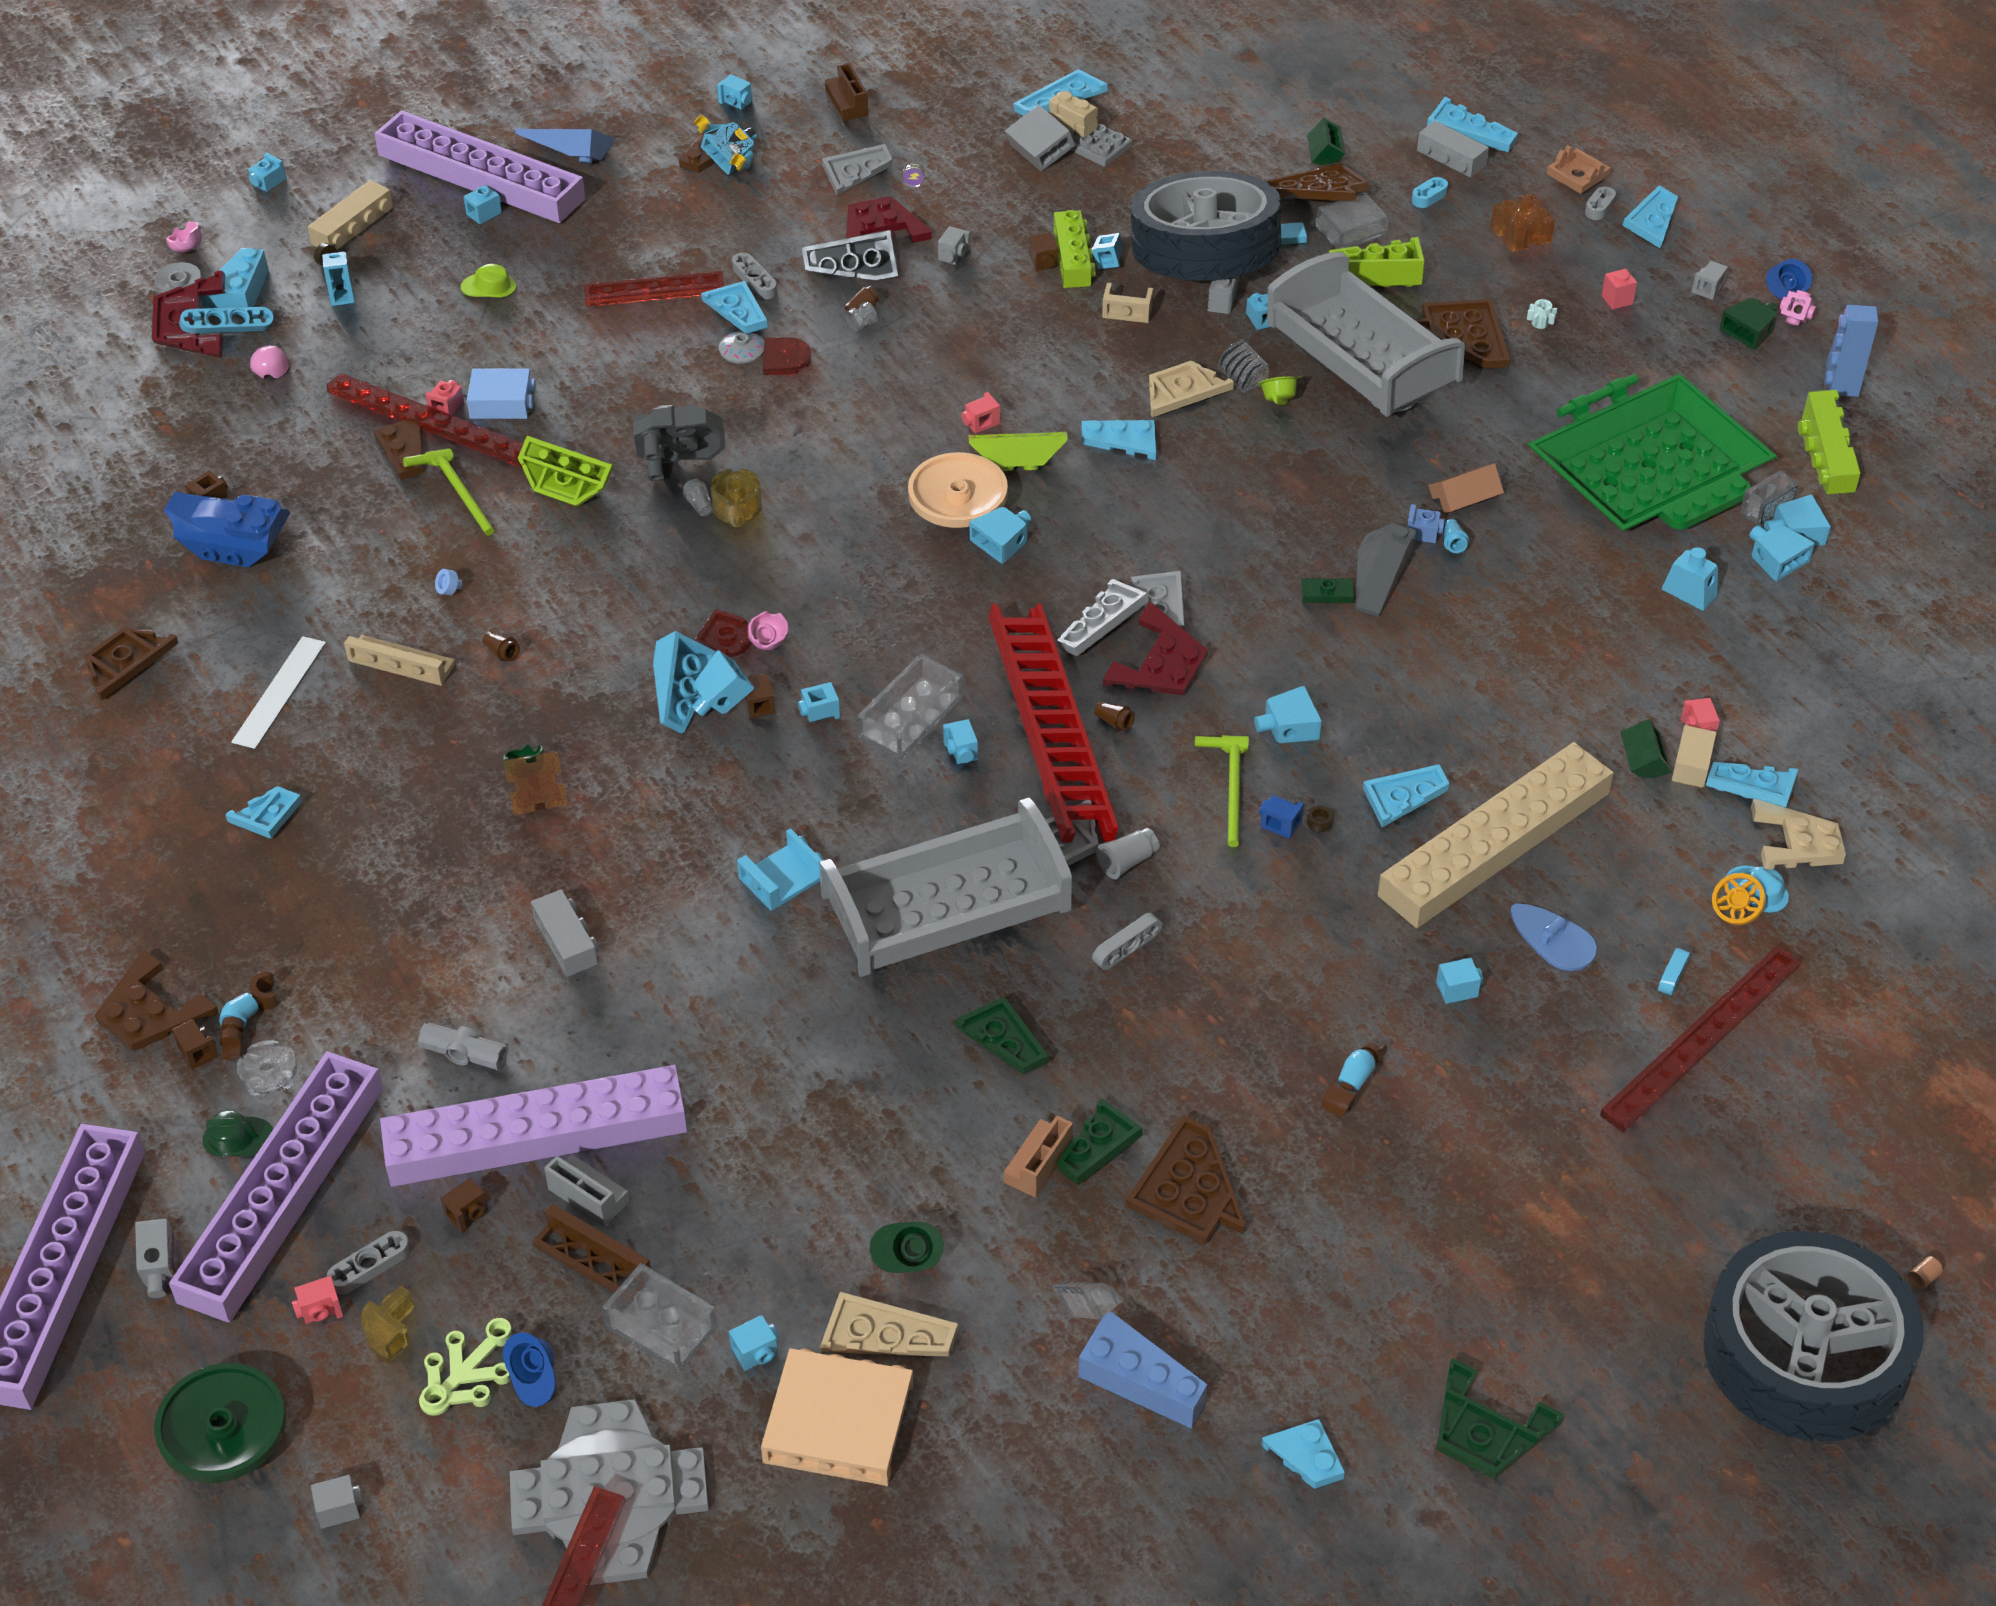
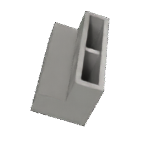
M572 1154L565 1161L556 1156L544 1168L548 1190L604 1227L630 1202L626 1189Z

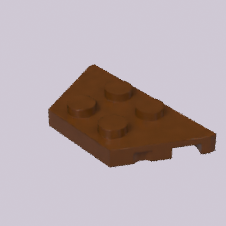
M123 627L85 654L84 657L99 698L103 700L179 644L177 636L169 634L168 638L156 636L155 631H140L136 628Z

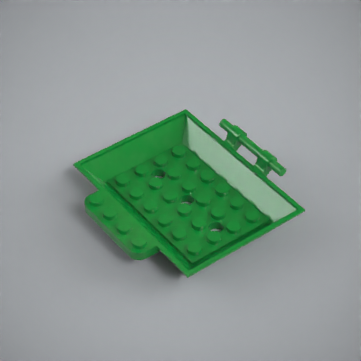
M1680 373L1632 396H1628L1627 387L1638 383L1639 379L1636 374L1626 378L1620 377L1607 383L1606 387L1586 396L1580 395L1570 400L1567 405L1556 410L1560 418L1571 413L1575 422L1528 443V446L1622 531L1656 515L1674 529L1682 530L1691 527L1746 500L1751 486L1741 475L1777 458L1771 450ZM1610 396L1612 405L1593 414L1590 413V404Z

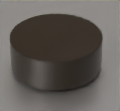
M321 243L314 252L315 262L323 266V255L337 253L336 248L328 243Z
M1314 806L1308 810L1306 824L1311 830L1326 832L1332 828L1334 814L1331 809L1325 806Z

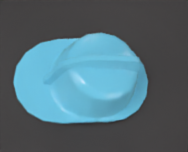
M1744 865L1731 869L1726 875L1745 873L1756 878L1763 886L1766 894L1763 912H1778L1784 909L1788 903L1789 894L1784 886L1783 877L1775 869L1767 870L1763 866ZM1736 879L1734 881L1737 882L1741 887L1742 884L1748 882L1749 880ZM1730 882L1728 883L1730 890L1735 888ZM1754 884L1746 889L1747 892L1752 890ZM1757 889L1755 895L1751 897H1755L1760 901V892ZM1750 902V905L1753 907H1758L1756 903Z

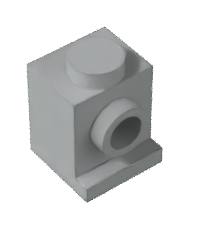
M949 226L938 241L939 261L955 265L960 257L965 255V252L970 251V231Z
M1710 261L1705 269L1701 268L1700 272L1695 274L1692 293L1714 300L1724 286L1728 267Z

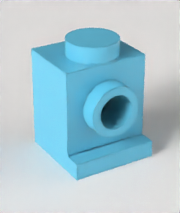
M730 74L717 84L718 102L720 104L726 102L742 110L752 102L750 82Z
M265 153L263 160L248 169L251 184L266 192L286 179L283 161L269 153Z
M1120 233L1097 237L1092 248L1097 269L1120 266L1119 260L1124 251Z
M1255 293L1250 298H1247L1246 314L1255 328L1260 330L1271 327L1267 324V318L1262 319V315L1268 312V294L1261 295L1260 293Z
M831 682L801 689V701H798V707L802 717L807 716L809 722L832 716L835 719L840 718L839 699Z
M969 719L944 724L943 742L947 746L949 754H954L957 764L978 760V741Z

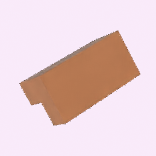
M1495 463L1480 466L1428 484L1432 499H1440L1444 513L1504 493Z
M1057 1115L1052 1123L1040 1119L1005 1169L1004 1183L1037 1198L1056 1170L1057 1161L1073 1139V1122Z

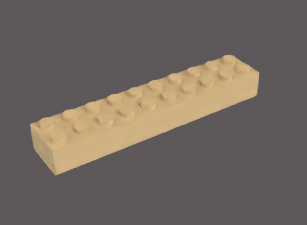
M1575 742L1571 743L1380 874L1378 897L1416 929L1606 797L1610 792L1614 772Z

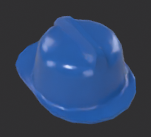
M1798 259L1785 260L1772 267L1766 275V284L1769 290L1781 300H1783L1784 296L1787 297L1789 291L1794 293L1797 290L1806 292L1812 283V273L1809 267Z
M524 1332L513 1334L504 1345L503 1360L514 1389L520 1400L526 1405L533 1407L542 1406L551 1399L555 1391L556 1379L553 1370L555 1355L553 1349L547 1342L536 1338L532 1334Z

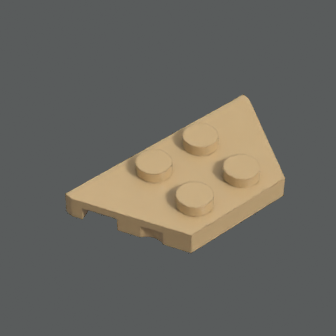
M1193 361L1150 374L1151 416L1155 417L1232 390L1234 381L1229 378L1226 381L1216 377V372L1203 368Z

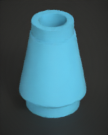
M1449 519L1443 526L1444 546L1452 553H1461L1467 548L1469 537L1456 520Z

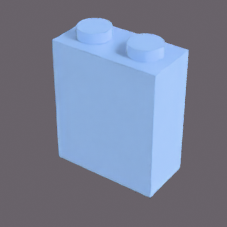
M472 369L467 395L470 419H527L529 409H533V395L531 393L536 391L535 378H531L530 369Z

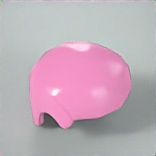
M187 222L184 230L175 228L173 234L166 238V242L173 251L187 253L199 247L202 241V234L197 222Z
M272 345L258 348L250 358L252 372L264 379L265 375H271L275 379L279 378L290 367L285 353L280 348Z
M764 611L752 618L748 625L749 640L761 650L770 651L780 647L789 632L788 622L781 613L771 614Z

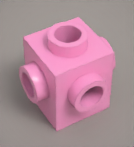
M1797 290L1796 293L1789 291L1787 297L1784 296L1779 310H1781V315L1786 318V323L1799 326L1800 323L1806 324L1808 319L1812 320L1816 306H1813L1815 302L1810 298L1811 294ZM1798 306L1803 307L1800 314L1795 313V308Z

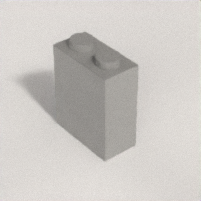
M1037 105L1005 130L1010 145L1040 172L1075 146L1070 131L1040 105Z

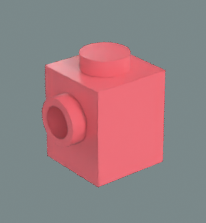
M1627 269L1605 274L1601 296L1612 310L1632 305L1637 281Z

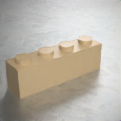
M371 180L366 182L307 226L311 245L318 247L321 243H328L338 250L393 208L390 189Z

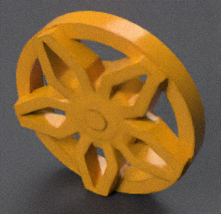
M1734 873L1724 877L1716 885L1712 894V905L1716 914L1723 921L1732 925L1740 926L1754 921L1765 908V890L1761 883L1749 874ZM1746 879L1749 881L1740 887L1734 880ZM1730 882L1735 888L1730 890L1728 883ZM1754 884L1752 890L1747 892L1746 889ZM1725 887L1727 896L1718 899L1721 889ZM1757 889L1760 892V901L1755 897H1751L1755 895ZM1725 901H1727L1728 903L1727 906H1719ZM1750 902L1756 903L1758 907H1750ZM1731 909V918L1723 915L1721 911H1729ZM1745 909L1753 912L1750 916L1744 918L1746 915ZM1736 911H1741L1739 919H1736Z

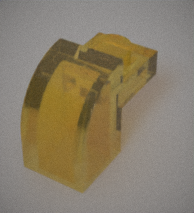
M402 1286L393 1293L388 1294L380 1306L369 1301L361 1315V1325L369 1349L388 1364L411 1343L407 1328L401 1321L414 1309L410 1291Z

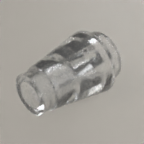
M699 479L688 481L683 487L684 497L700 516L709 515L713 508L706 484Z

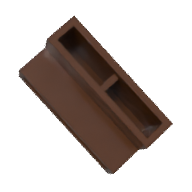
M850 63L837 65L838 77L825 79V91L842 121L868 116L867 91Z

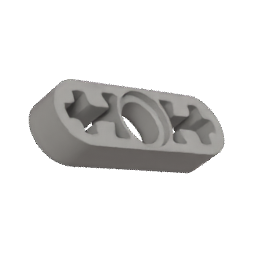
M738 253L733 256V271L742 281L746 282L748 287L759 298L772 299L777 295L776 281L750 254ZM751 275H760L758 277H749Z
M1152 913L1144 914L1100 944L1094 951L1092 960L1102 970L1110 969L1155 938L1162 928V922Z
M400 1231L388 1232L332 1266L327 1272V1277L331 1276L336 1294H348L404 1260L410 1252L407 1236ZM392 1244H395L396 1246H400V1248L395 1250V1248H390V1246ZM380 1251H382L383 1256L385 1255V1258L381 1257ZM372 1257L377 1260L376 1264L370 1268L360 1266L361 1262L366 1258ZM355 1267L357 1274L351 1268ZM342 1276L347 1278V1280L342 1282L340 1279L337 1280V1278Z

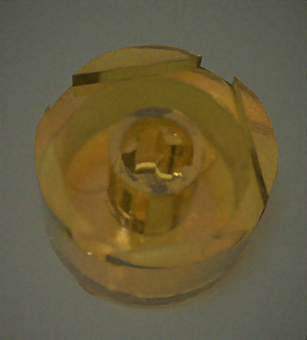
M731 468L723 470L713 477L711 482L713 513L718 519L730 523L733 527H741L745 522L751 521L762 512L761 486L759 477L754 472L740 468V471L732 472Z

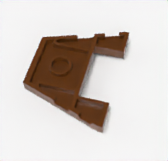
M146 950L141 952L95 1013L97 1022L132 1051L168 1037V1032L184 1022L192 1019L195 1021L207 1015L211 1018L219 1013L217 1006L200 993L176 1011L145 987V983L164 970L162 963Z

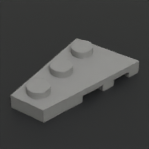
M882 144L823 158L822 166L836 196L891 167L893 159L886 145Z
M1181 571L1130 577L1134 588L1146 592L1149 602L1157 606L1185 630Z

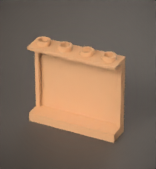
M789 1348L761 1445L763 1463L888 1486L891 1476L890 1463L909 1390H913V1370L906 1369L900 1365L887 1366L876 1364L871 1360L859 1361L847 1359L838 1354L825 1355L814 1353L809 1349L797 1350Z

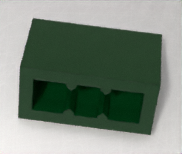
M1323 117L1307 135L1311 162L1317 165L1335 163L1345 155L1341 127Z
M1646 719L1620 732L1631 772L1644 778L1660 777L1672 772L1661 733L1650 719Z

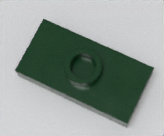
M1302 578V602L1353 603V579Z

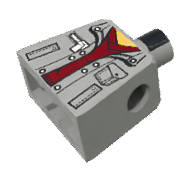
M167 1218L135 1222L137 1272L145 1287H147V1296L162 1298L166 1296V1285H169V1282L178 1270L179 1242Z

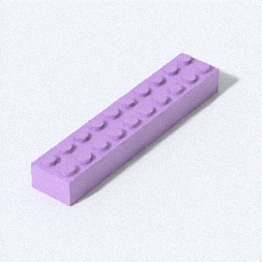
M402 110L374 133L379 156L472 191L486 185L499 194L501 202L557 223H561L586 199L583 177Z
M326 1051L169 1282L176 1304L228 1323L232 1321L382 1093L383 1086L378 1068Z
M675 1065L380 1118L385 1166L391 1187L687 1132Z
M80 1124L0 1297V1405L32 1410L145 1155L138 1132Z

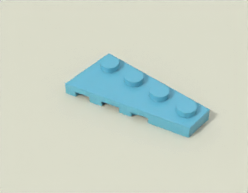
M1078 69L1013 103L1014 111L1024 116L1037 105H1040L1049 112L1051 111L1049 110V101L1059 92L1067 91L1071 95L1084 100L1107 92V83Z
M1447 97L1443 98L1427 121V126L1437 121L1483 145L1506 152L1510 151L1518 136L1517 132L1497 122H1487L1485 116L1479 113L1473 115L1467 112V107L1461 104L1458 106L1451 104V99Z

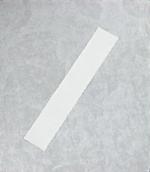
M302 636L231 743L256 748L325 644L324 641Z

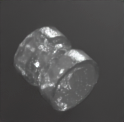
M867 301L860 304L858 309L852 308L845 313V319L849 328L856 333L863 330L865 325L870 326L878 320L874 307Z

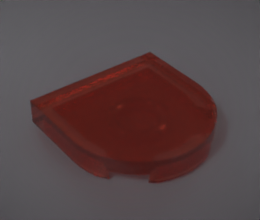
M792 337L764 338L763 375L796 374L799 372V369L810 365L811 349L803 340Z
M717 609L713 611L694 639L716 652L718 650L728 657L738 656L747 651L752 645L748 638L747 620Z

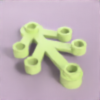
M496 1318L487 1324V1338L464 1362L462 1350L466 1346L464 1334L460 1331H452L446 1336V1344L450 1356V1376L442 1384L440 1373L445 1366L442 1355L430 1353L425 1357L424 1364L428 1372V1386L422 1391L419 1398V1404L424 1413L440 1415L447 1411L450 1405L473 1402L477 1407H484L491 1400L490 1391L487 1386L477 1385L472 1390H454L460 1384L494 1380L497 1384L504 1385L511 1381L505 1363L476 1369L496 1347L504 1346L506 1341L512 1336L511 1325L506 1319ZM500 1333H503V1334H504V1335H502V1336H500V1337H495L497 1334H500ZM455 1339L461 1340L457 1344H451V1342ZM433 1361L439 1362L436 1366H430V1363ZM501 1371L507 1372L504 1376L497 1375ZM480 1393L486 1394L483 1398H476ZM436 1399H439V1400H440V1401L437 1402V1403H431L433 1400H436Z

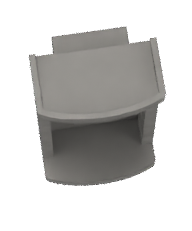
M1342 252L1323 254L1302 262L1279 276L1268 286L1267 324L1272 328L1277 327L1309 354L1378 406L1380 412L1386 417L1414 401L1418 402L1434 394V390L1454 380L1457 382L1462 381L1465 344L1458 338L1440 340L1348 271L1349 257Z
M1030 798L1018 801L1017 814L837 869L831 859L819 862L821 896L823 900L829 898L856 954L860 977L871 974V970L1053 912L1060 911V913L1071 911L1072 875L1048 823Z

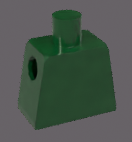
M1749 298L1723 311L1719 329L1751 349L1756 350L1774 330L1778 315L1777 306L1771 301L1763 304L1754 298Z

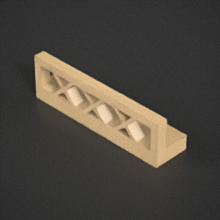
M361 635L359 639L349 636L344 642L347 658L350 662L440 686L443 685L456 665L455 659L364 635Z

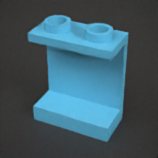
M791 828L786 831L787 846L757 864H754L746 855L737 860L739 879L771 911L820 882L819 862L824 860L820 853L814 852L808 846L806 840L802 836H798Z

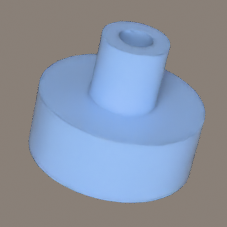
M441 569L438 572L435 588L439 594L450 596L456 589H461L462 580L458 579L455 571Z

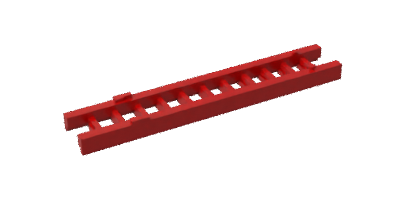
M992 603L989 621L1040 773L1043 791L1047 803L1050 804L1062 843H1069L1074 840L1076 832L1072 820H1097L1103 841H1114L1119 826L1042 604L1037 603L1035 608H1030L1028 618H1004L998 604ZM1009 633H1033V635H1010ZM1037 650H1039V653H1016V652H1015V651H1037ZM1045 668L1046 671H1022L1021 669ZM1027 687H1051L1052 690L1028 691ZM1034 706H1058L1056 710L1034 709ZM1040 724H1064L1065 728L1041 729ZM1070 742L1071 747L1047 748L1046 743ZM1076 761L1078 766L1054 767L1052 762ZM1059 781H1083L1085 786H1060ZM1065 800H1090L1092 805L1067 806Z

